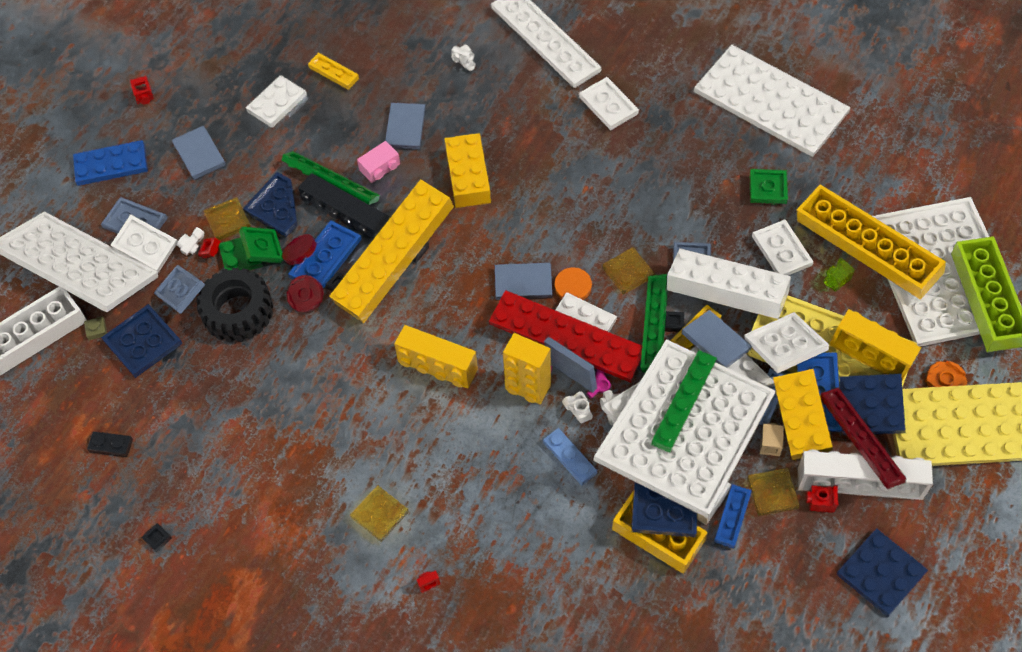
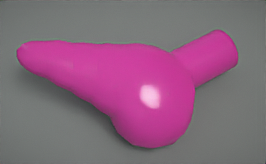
M598 369L595 374L597 389L593 393L591 391L586 393L590 399L598 392L603 393L611 387L605 372Z

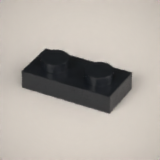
M93 431L87 450L90 453L128 457L133 438L127 435Z

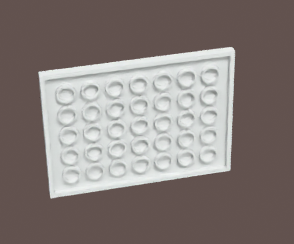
M968 197L873 216L946 261L944 274L921 300L888 279L913 342H916L917 346L920 347L980 335L951 256L957 241L989 237L972 198Z
M666 339L595 454L593 461L709 518L776 391L715 363L671 453L651 445L652 439L697 354Z

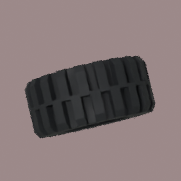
M232 268V270L224 269L222 273H215L212 275L213 278L207 279L204 282L206 285L197 296V310L205 328H207L211 335L216 336L219 340L225 338L226 342H233V340L241 342L245 338H253V335L256 333H261L263 326L267 327L269 319L273 315V302L265 281L257 273H250V270L242 268V270H239V268ZM236 296L251 298L248 306L238 313L225 314L219 312L221 306L230 298Z

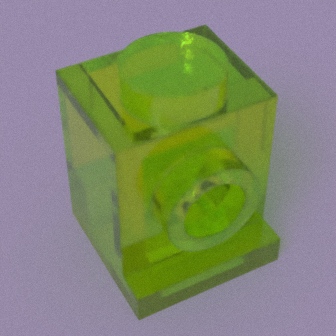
M840 258L836 266L833 265L827 270V276L823 281L827 287L836 292L852 279L855 269Z

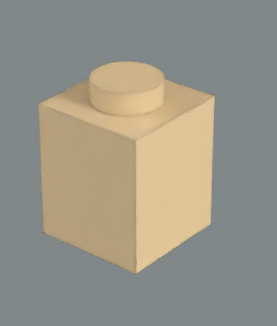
M776 423L763 424L760 437V454L781 455L784 426Z

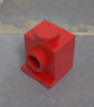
M147 76L130 80L133 94L138 104H148L154 99ZM142 84H145V85H146V86H142V87L136 88V86H139V85H142Z
M812 485L810 490L806 491V503H809V511L834 513L838 506V486Z

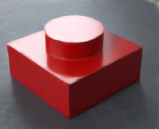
M215 237L204 239L198 256L203 259L214 257L218 252V246L221 241Z
M436 570L433 572L427 571L416 579L421 594L441 585Z

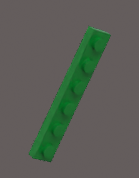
M294 151L285 153L282 156L281 161L287 163L289 167L297 168L305 175L313 173L368 205L379 200V194Z
M667 274L648 276L640 367L642 373L647 372L664 344L668 293Z
M698 350L652 439L651 445L671 453L716 363L717 357Z

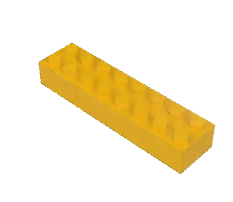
M420 179L329 297L332 301L353 317L365 323L454 206L450 197Z
M821 184L797 209V221L920 300L945 272L946 261Z

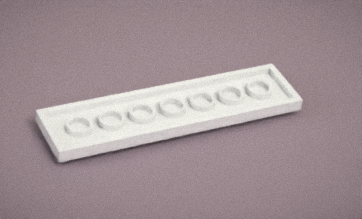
M496 0L491 3V8L574 88L601 72V66L531 0Z

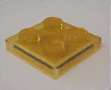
M237 197L203 210L212 232L218 240L239 233L241 227H251Z
M634 247L602 265L604 271L623 295L647 282L648 276L655 275Z
M788 468L748 475L747 480L750 490H752L751 493L758 516L799 508L800 505Z
M377 485L350 516L382 542L409 513V510Z

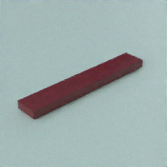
M839 387L821 393L820 398L886 489L905 483L907 479Z

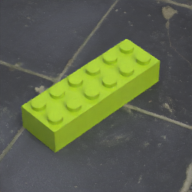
M994 236L957 241L951 256L986 351L992 352L1022 347V307Z

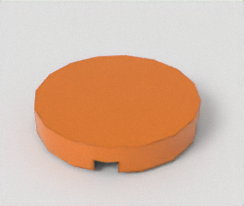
M570 267L564 269L555 278V291L561 299H563L566 292L582 300L586 299L591 293V278L586 271L580 268Z
M938 361L929 368L926 374V383L928 387L967 385L966 373L958 364L952 361Z

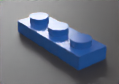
M732 484L714 540L715 543L735 548L752 490Z

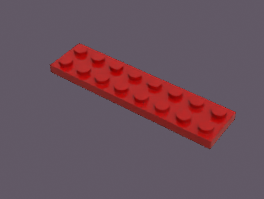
M507 290L503 293L489 320V324L511 334L516 333L544 346V341L548 337L552 338L593 365L594 368L630 383L641 363L642 345Z

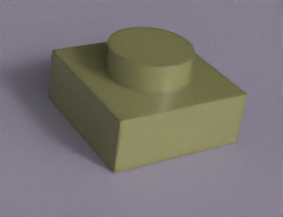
M103 316L84 321L88 340L101 338L107 334Z

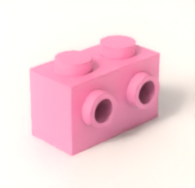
M386 141L357 159L359 170L371 183L381 179L385 174L395 170L400 165L399 154Z

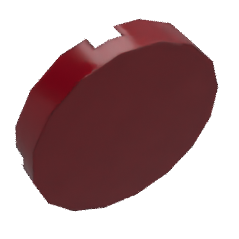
M303 234L293 239L283 250L282 257L284 261L289 265H297L304 261L303 258L306 256L309 258L317 246L314 237L310 234Z
M302 275L290 282L286 297L291 308L298 312L308 313L320 306L324 291L319 280L312 276Z

